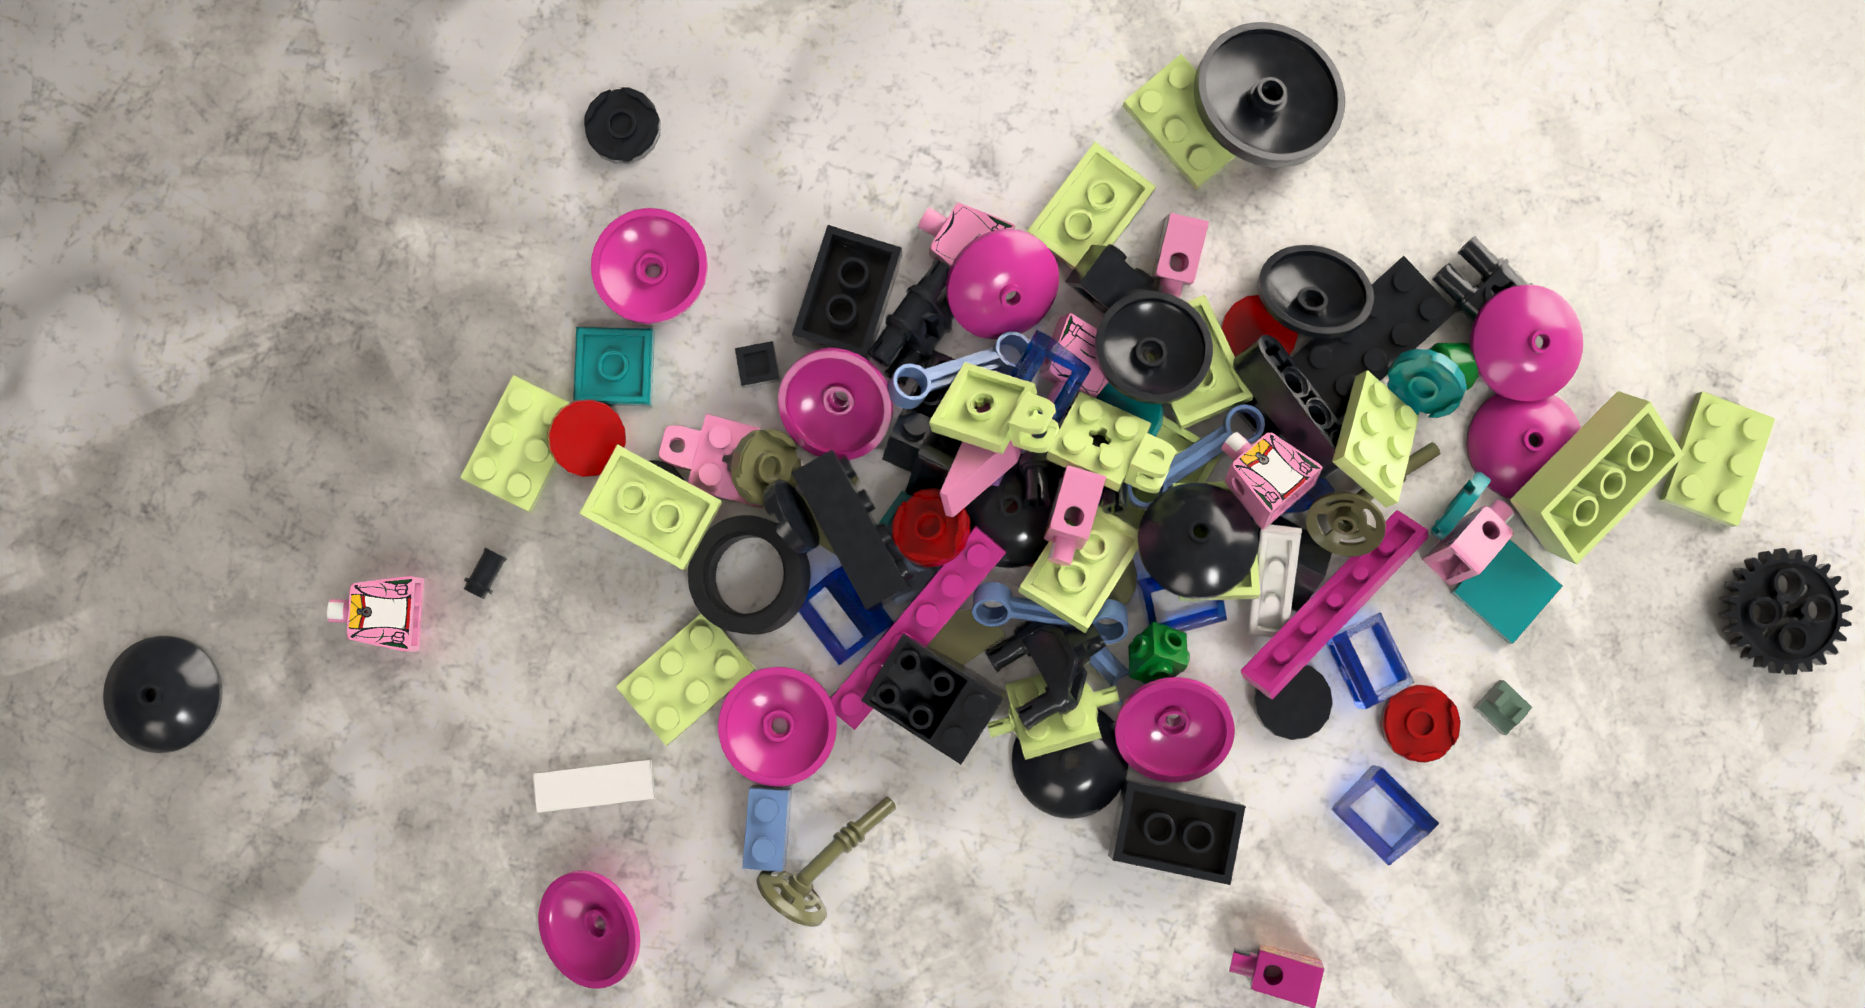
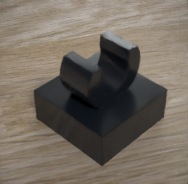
M773 341L735 348L742 388L781 381Z

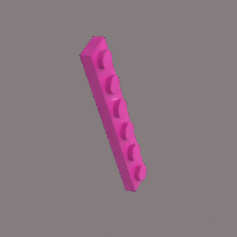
M1396 510L1385 521L1386 531L1381 544L1370 553L1350 557L1240 670L1242 677L1272 700L1429 538L1428 529L1399 510Z
M975 526L970 532L965 548L954 560L942 565L831 695L830 699L835 708L836 715L855 730L873 710L872 707L862 702L861 699L903 633L928 645L1006 554V550L979 527Z

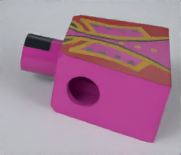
M1259 944L1257 954L1234 948L1229 972L1250 977V987L1254 991L1315 1008L1324 966L1320 959ZM1268 965H1275L1281 968V973L1277 977H1269L1265 975L1264 970Z

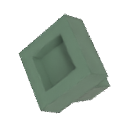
M1499 680L1473 708L1501 735H1507L1526 717L1533 707L1505 680Z

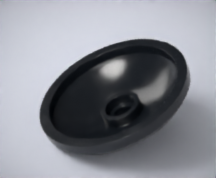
M1295 245L1281 249L1267 259L1258 278L1259 297L1267 312L1287 329L1308 337L1330 339L1351 334L1366 322L1374 304V291L1365 272L1347 256L1322 246Z
M1142 291L1123 297L1107 310L1096 332L1095 355L1103 375L1120 393L1133 400L1147 404H1166L1186 397L1202 383L1211 366L1213 343L1207 324L1189 303L1169 293ZM1142 354H1152L1155 361H1146Z
M1023 454L1020 455L1018 462L1004 473L999 486L990 485L965 507L970 518V532L977 526L1006 550V554L994 566L998 568H1020L1035 563L1049 542L1044 539L1059 480L1058 478L1048 477L1050 505L1047 508L1037 510V500H1034L1033 509L1027 508L1024 505L1025 477L1019 471V460ZM1007 500H1013L1016 502L1018 509L1014 513H1007L1003 509V503Z
M1186 483L1166 490L1152 501L1140 522L1138 551L1146 571L1162 588L1184 598L1209 599L1231 591L1247 576L1257 555L1258 534L1253 518L1235 495L1212 484ZM1201 527L1206 530L1207 536L1198 538L1193 534V530Z
M173 636L146 638L128 647L112 664L103 689L104 710L113 730L129 745L151 753L179 751L200 740L214 724L222 703L221 677L211 657L195 643ZM150 688L156 691V698L153 702L147 698V692Z
M1097 708V723L1102 737L1100 739L1026 760L1020 740L1017 737L1015 738L1011 759L1014 778L1027 800L1042 812L1066 819L1087 817L1105 808L1120 792L1123 778L1126 779L1128 763L1122 757L1116 743L1115 722L1099 708ZM1074 753L1079 757L1077 767L1068 768L1065 765V758L1068 754Z

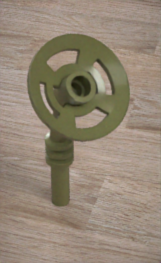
M1434 442L1429 443L1409 456L1403 482L1406 481L1407 475L1441 454L1440 449ZM1363 488L1356 494L1349 492L1325 494L1311 504L1306 516L1307 530L1311 538L1320 547L1331 553L1350 557L1365 555L1375 550L1384 539L1386 523L1381 511L1371 502L1374 497ZM1364 509H1368L1374 516L1376 529L1367 524V515ZM1318 514L1327 515L1328 524L1332 528L1327 534L1319 525ZM1363 536L1366 539L1356 543H1347L1340 541L1341 538L1353 540L1361 538Z
M885 797L855 823L852 821L848 822L846 827H842L840 832H836L833 835L834 840L799 873L791 874L786 871L762 870L756 882L763 898L772 908L793 922L810 927L821 925L826 919L827 911L823 901L813 889L812 882L843 852L849 853L852 848L858 846V842L862 843L865 840L864 835L896 810L895 803L889 797ZM774 887H779V888H780V890H781L780 895L778 894V892L775 890ZM814 906L818 909L816 912L805 911V909L809 910L814 908Z

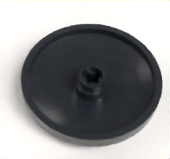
M1253 22L1236 26L1221 34L1210 45L1196 70L1194 98L1198 114L1204 126L1223 148L1249 163L1273 168L1290 167L1304 163L1318 155L1328 145L1342 123L1345 112V92L1336 66L1316 42L1290 27L1268 22Z

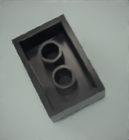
M827 225L792 332L795 343L817 350L826 348L844 349L859 354L870 361L871 357L867 351L876 342L903 258L902 247Z
M1123 778L1108 856L1112 861L1231 885L1246 806L1239 802Z

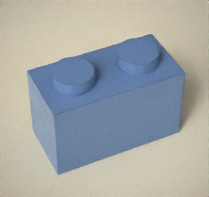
M753 785L749 788L742 869L782 872L786 867L792 788Z

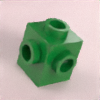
M1152 622L1141 634L1136 635L1128 645L1129 678L1149 683L1158 679L1176 677L1184 672L1190 660V653L1187 650V633L1170 628L1167 625Z

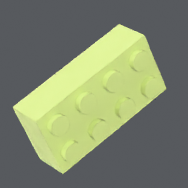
M1617 391L1510 501L1546 551L1577 565L1684 456V453L1650 401Z

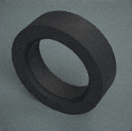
M739 515L724 519L706 531L689 562L688 585L697 609L715 626L741 634H765L787 624L803 606L810 587L811 572L807 553H796L784 543L775 530L774 525L778 523L759 516ZM746 538H762L776 549L781 558L784 572L782 586L776 598L762 610L747 614L739 613L730 608L718 592L716 584L717 566L724 552L734 543Z

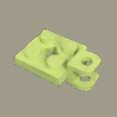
M966 362L962 365L929 421L932 432L1000 454L1004 453L1010 440H1012L1013 446L1035 453L1047 452L1059 432V426L1052 419L1056 412L1055 405L1050 400L1036 395L1035 383ZM985 403H990L991 409L986 412L979 413L975 409L976 406L983 407ZM1046 432V435L1043 438L1036 439L1032 437V434H1042Z
M1080 391L1048 450L1046 459L1064 468L1068 465L1106 476L1104 486L1117 492L1124 481L1142 491L1157 493L1160 491L1169 473L1176 450L1166 441L1148 434L1151 426L1150 422ZM1101 435L1105 437L1109 445L1102 443L1100 447H1096L1093 445V438L1090 436ZM1153 452L1159 453L1163 458L1153 454ZM1144 474H1146V475H1148V476H1151V477H1155V478H1154V479H1149V478L1145 477Z

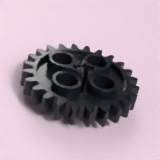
M1786 548L1774 549L1773 554L1770 551L1758 552V559L1755 557L1744 559L1747 569L1734 568L1732 570L1738 581L1724 582L1725 587L1732 591L1731 596L1719 597L1721 602L1729 605V610L1722 611L1718 615L1719 617L1730 619L1731 623L1725 626L1722 632H1734L1736 636L1731 640L1729 646H1743L1744 649L1740 654L1741 659H1752L1755 657L1753 667L1765 668L1768 665V672L1772 674H1780L1783 670L1785 675H1797L1798 669L1801 672H1812L1813 664L1826 665L1827 661L1824 654L1837 655L1839 653L1833 642L1847 641V637L1839 632L1840 627L1852 626L1850 621L1842 618V613L1853 610L1850 605L1841 604L1840 600L1847 596L1849 591L1837 590L1835 587L1842 577H1828L1827 573L1831 565L1826 563L1816 566L1817 555L1812 554L1803 557L1801 549L1790 550L1788 553ZM1781 575L1787 581L1785 593L1778 586V579ZM1806 585L1807 591L1804 593V595L1800 596L1804 591ZM1811 601L1817 608V614L1814 619L1808 612V606ZM1756 604L1761 607L1763 612L1759 622L1753 615V608ZM1770 627L1766 633V638H1764L1763 632ZM1786 630L1792 636V644L1789 648L1786 647L1783 641V635Z

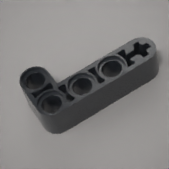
M1269 335L1261 336L1235 357L1233 363L1235 371L1287 442L1319 463L1323 468L1318 478L1326 479L1340 470L1332 461L1342 424L1280 342Z

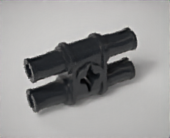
M1476 236L1466 242L1457 253L1481 275V282L1478 285L1475 284L1473 286L1450 263L1446 264L1432 278L1456 302L1454 305L1455 310L1458 313L1462 312L1472 323H1474L1483 305L1494 296V291L1499 289L1502 291L1519 285H1534L1532 282L1527 283L1508 264L1509 260L1507 258L1501 257L1498 259Z
M934 260L932 266L918 284L907 288V295L893 314H888L885 329L874 345L867 351L872 359L888 367L884 374L889 380L895 371L904 364L920 365L922 361L930 360L932 351L945 333H950L952 330L954 316L947 303L946 289L936 301L946 286L950 267L944 262L940 263L939 260ZM902 347V349L899 351L897 357L894 359V361H893V362L891 363V365L889 366L890 361H891V360L893 359V357L896 355V353L898 352V350ZM899 377L897 383L904 387L910 377Z

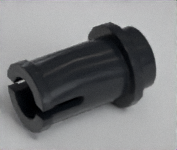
M486 547L470 578L465 577L464 579L467 582L464 590L484 600L488 593H493V590L490 588L504 562L507 560V558Z

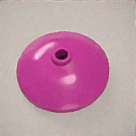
M656 208L633 210L612 221L599 236L591 257L592 280L601 299L619 316L641 324L666 322L686 312L699 298L705 286L708 273L706 250L696 230L680 216ZM652 266L660 267L659 275L654 278L648 277V269Z
M999 229L985 233L966 245L950 267L946 281V298L949 309L957 322L975 336L997 340L1003 333L1010 331L1023 334L1037 325L1054 303L1059 286L1057 262L1050 249L1031 233L1018 229ZM1016 291L1014 297L1006 300L1008 293Z
M1519 285L1498 292L1483 305L1472 326L1470 349L1477 363L1478 375L1491 390L1510 400L1537 401L1556 394L1572 379L1582 358L1583 333L1577 314L1562 296L1542 286ZM1538 335L1543 340V345L1540 349L1535 343Z
M826 348L804 355L789 368L779 388L778 408L785 429L799 446L818 457L832 449L840 458L846 455L849 460L864 456L880 444L892 422L893 402L889 396L886 379L870 361L848 350ZM836 392H844L848 400H840Z
M1495 394L1477 409L1469 424L1466 441L1468 458L1475 473L1480 471L1491 479L1487 486L1491 491L1511 499L1579 431L1581 426L1571 408L1556 395L1537 401H1515ZM1530 434L1538 437L1539 444L1537 447L1529 444L1528 438Z
M786 667L761 669L741 679L725 698L718 720L720 744L731 765L746 778L768 786L795 784L814 774L829 757L837 734L835 708L825 689L809 675ZM777 718H783L787 722V729L783 733H778L773 728V722Z
M1181 677L1158 679L1136 689L1122 704L1115 723L1116 743L1124 760L1140 774L1162 782H1186L1198 779L1212 772L1229 754L1235 735L1232 712L1224 698L1216 690L1202 682ZM1171 714H1177V715H1179L1177 718H1168V717H1167L1168 715H1171Z
M586 870L569 872L557 878L548 886L541 899L538 923L544 948L557 969L574 983L592 989L610 987L624 979L633 969L639 955L640 930L634 909L621 889L608 878Z

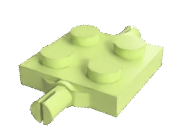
M1039 674L1005 684L1010 702L1009 716L991 721L987 726L991 738L1014 731L1016 737L1020 740L1024 757L1027 760L1102 738L1097 723V707L1120 702L1115 685L1092 692L1091 687L1085 682L1080 702L1074 710L1061 715L1057 712L1028 731L1015 708L1021 707L1046 692L1045 687L1047 684L1042 675Z

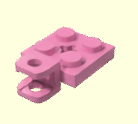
M706 414L701 431L683 426H669L665 429L659 450V459L662 462L675 468L691 471L688 483L714 497L762 508L760 505L748 503L738 494L732 482L731 472L728 471V464L722 462L723 456H730L743 437L751 431L762 428ZM673 441H681L685 448L682 452L675 453L669 446Z

